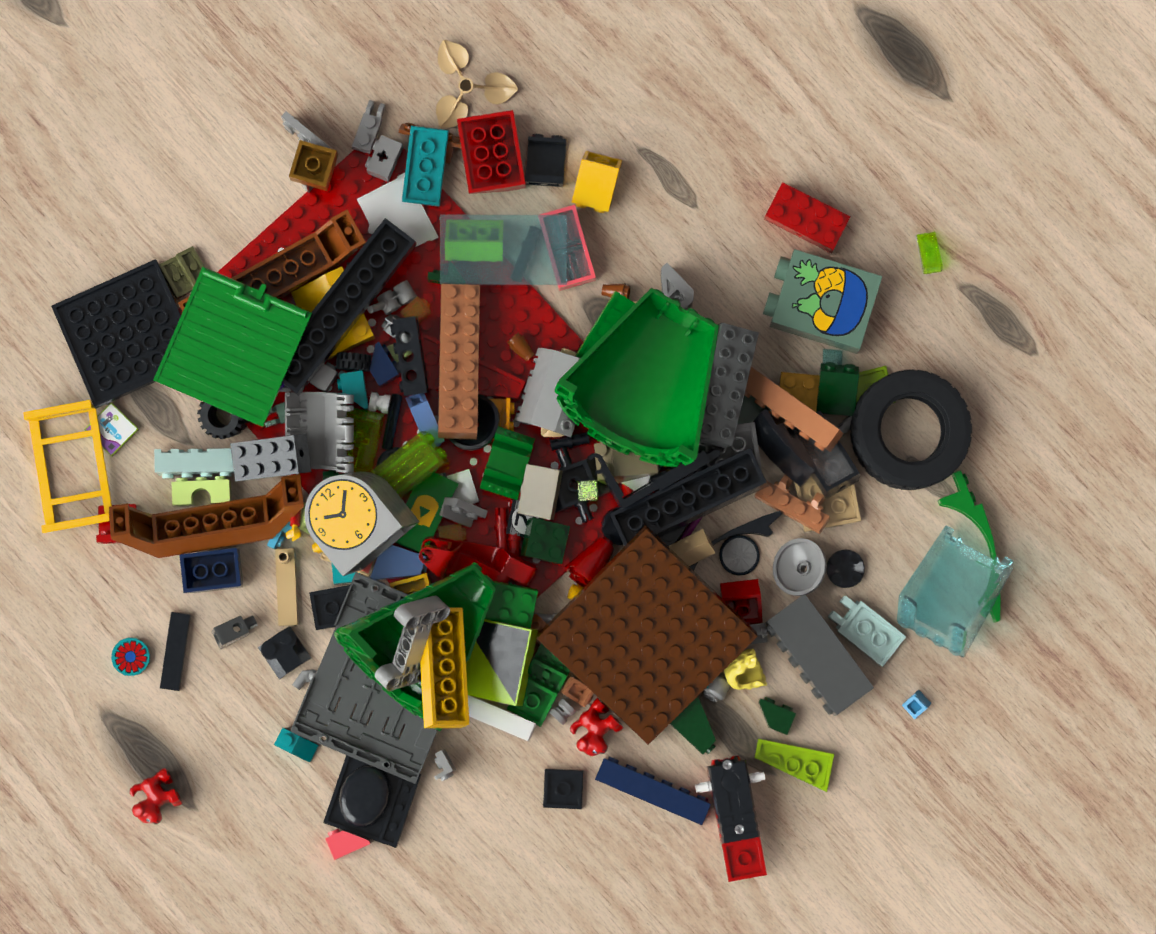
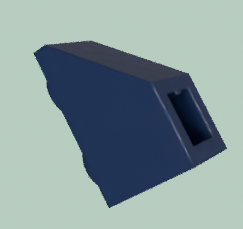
M377 342L369 370L379 387L382 388L400 375L397 372L396 361L391 362L388 357L391 353L386 345L381 346L380 342Z

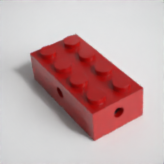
M782 182L764 220L832 254L851 216Z

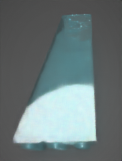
M946 525L899 594L897 622L902 627L915 631L918 636L930 639L935 645L943 646L953 655L964 658L1010 576L1014 561L1004 557L1000 563L998 557H995L993 560L962 544V538L958 537V539H955L952 536L954 529Z

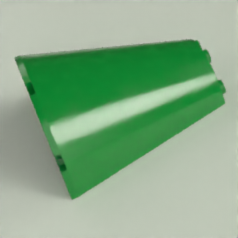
M651 288L559 379L555 387V393L558 394L556 400L565 414L577 426L581 422L589 429L587 433L620 453L628 455L629 452H632L635 455H640L639 460L661 466L678 467L680 462L684 465L691 464L696 460L719 325L715 324L712 319L699 315L692 308L683 309L678 300L671 299L665 296L662 291Z

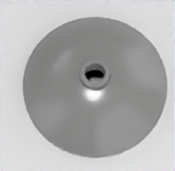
M798 538L785 543L777 552L773 562V576L776 584L781 590L794 596L807 595L819 587L825 577L827 567L825 554L819 545L808 539Z

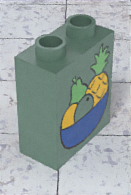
M794 249L791 259L781 256L774 278L784 281L780 295L769 292L763 311L764 315L772 317L770 327L857 354L863 342L882 276Z

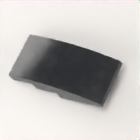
M767 409L761 411L753 421L755 422L759 447L786 476L800 487L803 486L818 468L799 436L792 439L783 423L776 425Z

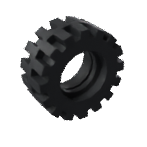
M337 352L336 369L370 371L371 355Z

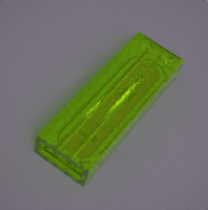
M421 431L374 468L371 473L385 479L402 499L448 462L446 459L447 454L441 447L438 448L434 443L436 440L430 432Z

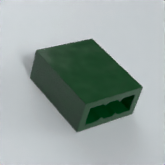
M833 362L821 363L816 412L821 411L824 414L853 416L859 382V367L853 364L836 365Z

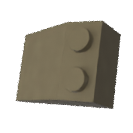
M601 442L594 444L595 453L602 456L617 484L660 473L659 465L639 460L640 455H635L632 452L625 455ZM595 457L596 470H599L601 468V464ZM597 474L598 481L607 485L602 474Z

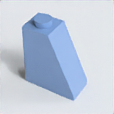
M415 394L406 397L423 440L432 443L435 448L439 447L444 442V438H438V424L425 394Z
M391 545L377 557L370 578L386 580L421 575L422 572L426 573L428 567L420 561L418 553Z

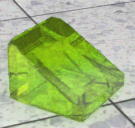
M597 480L578 482L579 501H598Z

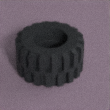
M200 402L199 404L201 409L197 411V414H200L198 422H202L203 425L200 427L202 430L206 429L205 433L212 435V438L226 439L242 433L241 430H245L247 427L245 423H249V421L231 414L230 423L224 425L217 418V407L205 402Z

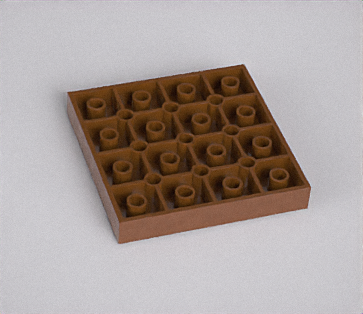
M647 525L537 634V639L647 745L758 637L757 632Z

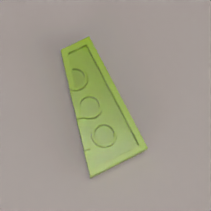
M758 739L754 758L827 792L834 754Z

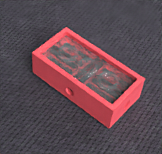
M575 205L539 214L538 219L558 290L562 291L596 281Z

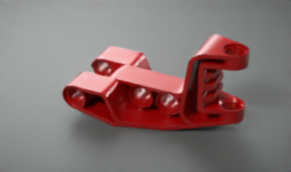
M430 536L423 540L422 548L419 552L420 561L441 579L448 575L449 572L453 574L475 562L482 568L481 572L483 575H487L493 581L508 583L510 578L524 585H529L538 569L531 562L506 548L469 541ZM433 541L436 546L425 545V543ZM423 552L430 558L429 560L423 558Z

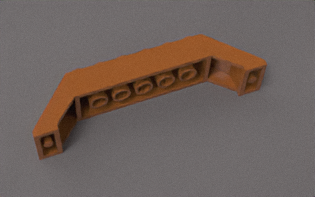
M345 210L332 217L331 220L316 232L231 279L259 290L261 284H265L266 290L264 293L281 299L320 276L336 269L364 246L366 242L349 211ZM189 297L178 302L182 312Z
M300 474L281 477V481L266 495L157 514H149L129 507L128 503L110 506L111 539L156 558L273 539L290 519L304 507Z

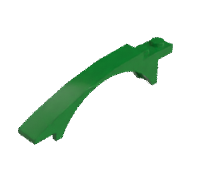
M960 470L952 474L958 492L943 497L937 502L939 506L950 508L969 518L978 527L987 542L991 557V574L987 588L978 601V605L980 608L987 605L993 622L996 623L1000 621L1001 598L999 567L993 535L983 504L974 505L976 499L973 492L968 490V478Z

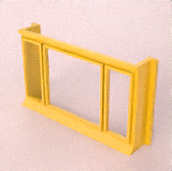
M91 400L23 412L24 420L29 421L45 519V525L41 526L42 533L110 521L109 507L112 506L97 409ZM89 412L91 430L42 439L39 421ZM92 436L101 490L52 499L43 445ZM102 496L105 514L55 522L53 505Z

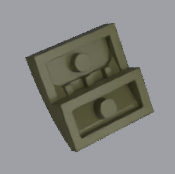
M192 246L176 254L175 257L159 264V267L173 295L178 299L193 290L204 265Z

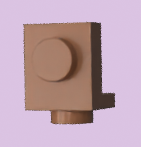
M572 676L569 677L560 691L583 707L591 702L594 694L586 685Z

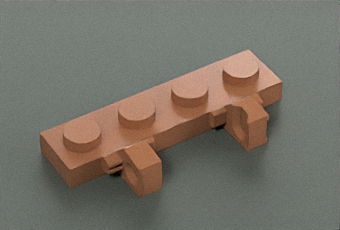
M786 475L783 476L780 482L776 481L774 485L767 481L769 486L756 492V499L777 511H781V513L818 534L822 532L830 520V516L822 512L823 507L821 505L825 501L824 496L817 492L811 502L807 500L805 503L789 494L790 490L788 488L793 480Z

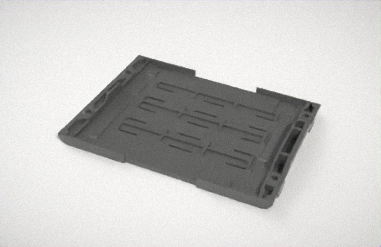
M355 572L334 625L336 627L334 632L338 628L375 612L388 604L403 599V597L409 594ZM333 632L316 676L311 679L290 732L416 784L438 730L424 728V720L418 715H413L382 690L383 686L369 677L367 678V675L356 664L353 670L350 671L354 662L344 652V647L337 642ZM339 697H341L336 711H334ZM355 704H357L352 718H350ZM371 711H373L372 716H371V718H370V720H369V723H368V725H366V723H367V721H368V718H369V716H370V713H371ZM389 717L388 723H387V725H386V727H385V730H384V732H383V731H382V730H383V727H384V725H385V723H386L387 718ZM406 724L405 727H404V730H403V732H402V734H401V737L398 738V737H399V734H400V732H401V730H402L403 725Z

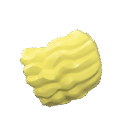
M753 648L743 651L724 669L727 682L734 689L751 690L752 688L767 685L766 677L763 674L760 662Z

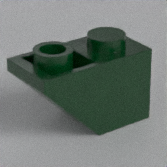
M765 697L764 700L760 698L758 704L768 728L788 735L796 713L792 712L793 708L784 704L782 707L775 705L776 701Z

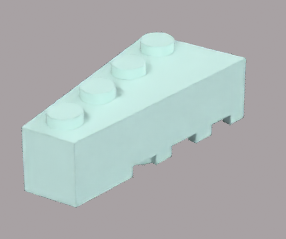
M231 448L207 449V451H203V449H188L187 452L179 449L161 452V449H154L155 473L162 476V479H173L174 475H181V478H193V475L201 474V477L207 478L212 477V474L231 477V473H234Z

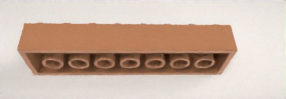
M441 284L438 438L477 439L480 285Z

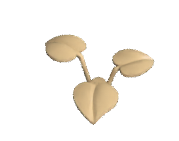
M443 40L440 44L438 64L446 74L458 72L461 79L458 83V88L461 92L458 99L448 95L438 101L436 115L440 128L455 127L458 125L457 119L467 117L468 107L460 101L464 93H471L474 88L485 89V98L492 104L506 102L518 90L512 79L498 72L488 74L485 77V85H477L471 79L464 78L460 68H464L468 64V52L460 44L448 40Z

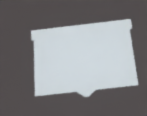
M405 172L397 176V179L357 199L369 222L368 232L370 234H373L386 218L414 239L417 243L415 247L429 240L433 241L439 238L422 204L402 202Z

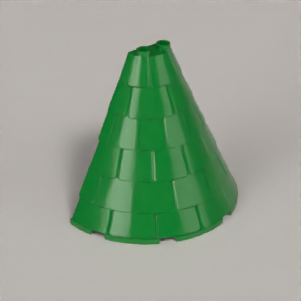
M473 562L470 566L449 575L447 578L426 586V588L403 597V599L388 604L375 612L338 628L334 632V636L337 642L344 647V652L371 680L382 686L375 678V672L381 666L393 662L404 627L394 617L395 610L402 604L436 595L449 608H463L467 663L470 660L496 588L492 585L493 580L487 575H483L481 572L482 568ZM421 682L391 691L382 687V690L413 715H418L423 719ZM434 728V729H436V730H438V731H441L443 728Z

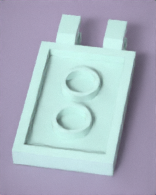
M843 596L839 602L848 608L849 611L844 617H841L835 611H831L828 618L837 624L838 633L883 667L906 636L864 602H853L847 596Z

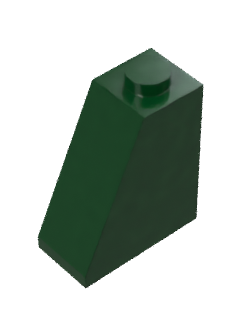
M697 696L670 725L703 755L705 752L709 754L716 747L713 744L716 739Z

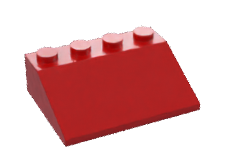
M513 110L457 119L469 194L525 189L526 184Z

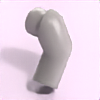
M303 670L292 685L300 690L305 682H311V679L315 678L317 671Z

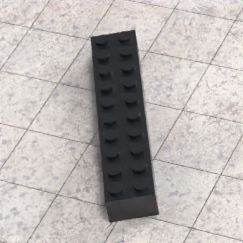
M385 218L312 311L313 314L282 383L299 396L417 245L414 239Z

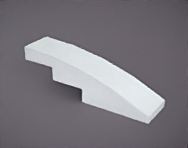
M468 695L469 717L528 742L530 741L536 723Z

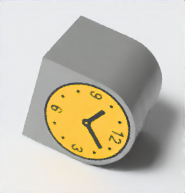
M365 471L332 476L323 480L311 491L305 505L304 516L308 532L342 576L363 570L420 522L385 479Z

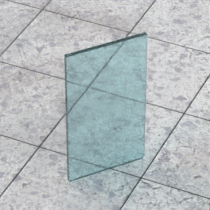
M440 214V284L567 285V215Z

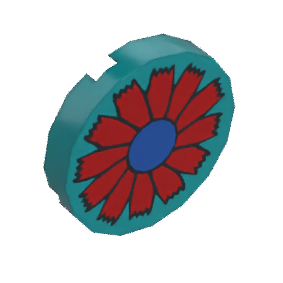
M126 638L115 645L112 650L111 660L114 668L119 673L125 676H135L141 674L148 667L150 652L146 644L141 640Z

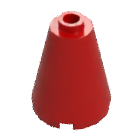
M606 537L598 538L565 566V573L568 570L571 573L569 577L576 584L585 587L608 564L614 551L612 541Z

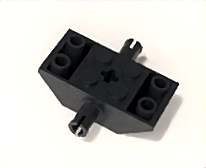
M567 447L562 448L565 456L562 455L561 449L556 450L555 452L562 466L558 470H563L555 513L575 506L579 511L582 523L587 522L585 514H587L589 521L593 520L594 517L588 505L589 501L611 493L608 485L599 482L597 479V474H595V458L572 463ZM573 480L576 483H580L578 489L570 488Z

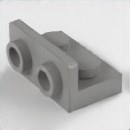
M445 497L440 516L466 527H471L473 520H477L478 517L486 518L488 511L459 498Z
M445 749L435 753L437 758L434 760L438 768H443L444 771L434 777L436 780L441 779V781L452 777V772L456 769Z

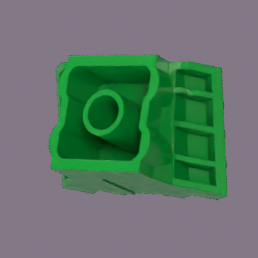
M498 426L480 489L518 500L524 480L526 464H529L535 438Z

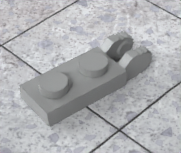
M372 100L368 102L366 112L363 114L352 144V149L371 154L385 110V104L381 103L377 116L371 115L374 108V101Z

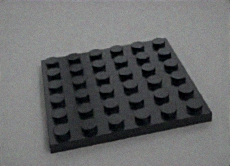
M156 259L51 306L95 408H99L156 382L153 379L181 317Z

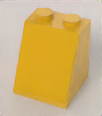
M585 151L571 203H575V206L580 208H594V211L599 213L609 212L622 160Z

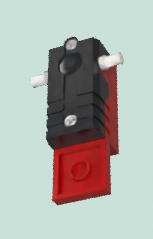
M738 755L732 756L729 759L712 760L711 766H707L709 781L695 784L696 793L711 791L728 882L765 876L767 872L750 784L765 780L764 772L749 774L746 759L741 760Z

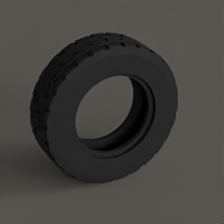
M914 369L904 370L883 377L873 383L861 395L850 422V439L855 456L858 458L857 460L871 477L895 489L917 490L943 481L959 468L971 444L972 424L970 420L972 419L964 398H961V394L955 387L951 386V383L932 372ZM897 400H919L928 405L939 420L941 428L939 444L935 451L923 461L911 462L896 457L888 450L882 439L881 422L887 408Z

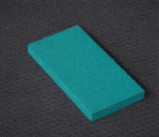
M411 126L402 202L440 207L449 130Z

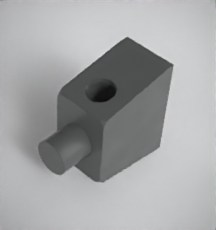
M253 615L244 620L242 616H238L214 627L212 634L219 648L222 649L248 636L249 630L258 625ZM238 626L241 631L236 632L233 627Z

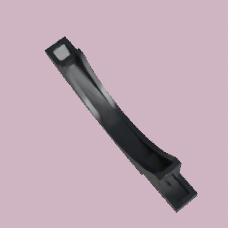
M777 511L757 518L728 531L711 543L714 546L726 538L742 534L769 537L773 533L769 526L782 513ZM698 562L689 567L694 571Z

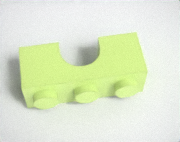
M216 476L215 480H207V477H196V481H188V478H176V482H171L173 506H194V495L200 490L209 492L211 504L232 501L231 481L226 479V476Z

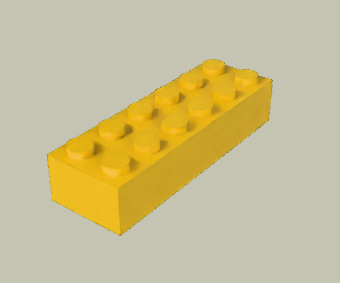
M450 608V614L446 619L432 624L420 661L424 728H462L470 725L463 608Z

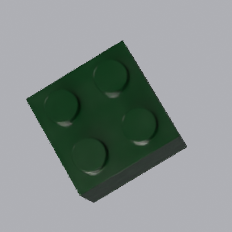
M528 518L520 556L553 564H562L570 526L537 518Z

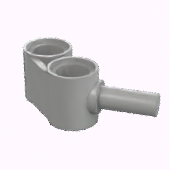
M408 280L395 286L393 288L394 291L388 290L376 298L378 303L370 305L367 310L369 313L383 310L386 315H389L401 306L412 302L417 298V295Z

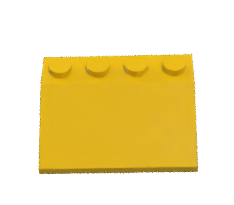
M342 266L293 291L291 294L296 305L312 312L344 271ZM364 313L327 360L337 356V352H346L375 339Z

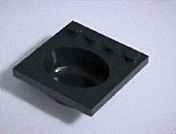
M346 755L323 823L397 848L422 774L419 775L416 784Z

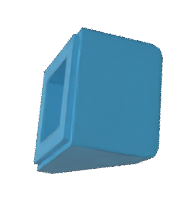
M917 690L902 706L916 719L931 705V702L920 690Z

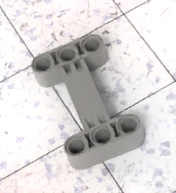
M430 596L405 603L395 610L394 617L404 626L392 663L381 666L375 672V678L386 690L391 691L421 682L420 661L432 624L443 621L450 614V608L438 596Z

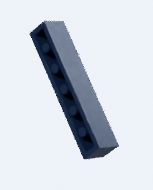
M610 756L608 759H603L595 780L703 825L711 805L708 803V798L699 794L697 798L689 795L691 791L682 787L677 790L672 787L673 783L664 779L658 782L654 780V775L645 771L643 775L637 773V768L626 764V767L618 764L619 760Z

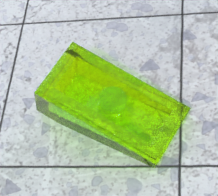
M930 232L916 235L923 274L941 272L943 264L936 233Z

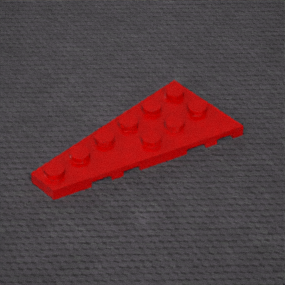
M422 333L421 341L429 389L439 390L440 341ZM412 353V355H411V357H410V359H409L408 362H411V361L413 360V358H414V354H413V353ZM479 360L478 394L518 400L526 381ZM410 370L407 377L410 381H414L417 374L414 370Z

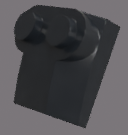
M291 626L280 631L258 647L279 680L311 659V656Z

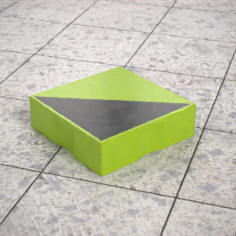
M485 619L470 660L466 663L468 695L513 706H523L528 682V668L533 657L538 630Z

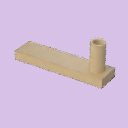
M275 549L278 626L298 625L295 549Z

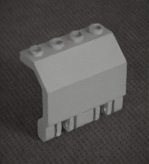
M538 348L535 355L538 358H534L533 361L536 365L534 370H530L529 374L532 377L528 376L523 391L526 395L522 394L521 399L524 401L522 406H518L517 410L520 413L516 412L514 421L538 426L571 437L575 423L556 400L558 394L555 393V387L559 379L580 358L556 350Z
M285 392V436L307 433L311 469L336 470V472L343 473L354 472V464L347 463L354 461V457L347 456V450L354 449V444H347V442H354V425L347 424L354 423V418L347 417V411L354 410V406L347 405L354 403V395L335 392H302L298 396L294 392Z

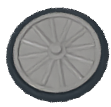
M735 535L728 538L722 544L719 559L727 572L741 576L749 574L757 567L760 552L757 544L751 538Z

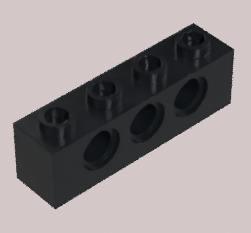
M418 316L393 319V324H390L392 336L395 335L396 343H393L395 355L398 354L399 362H396L398 374L401 373L402 381H399L400 392H404V396L428 393L429 387ZM404 332H409L411 335L408 343L402 341L401 336ZM407 351H411L414 354L411 362H407L404 358ZM410 370H414L417 374L414 381H410L407 377Z

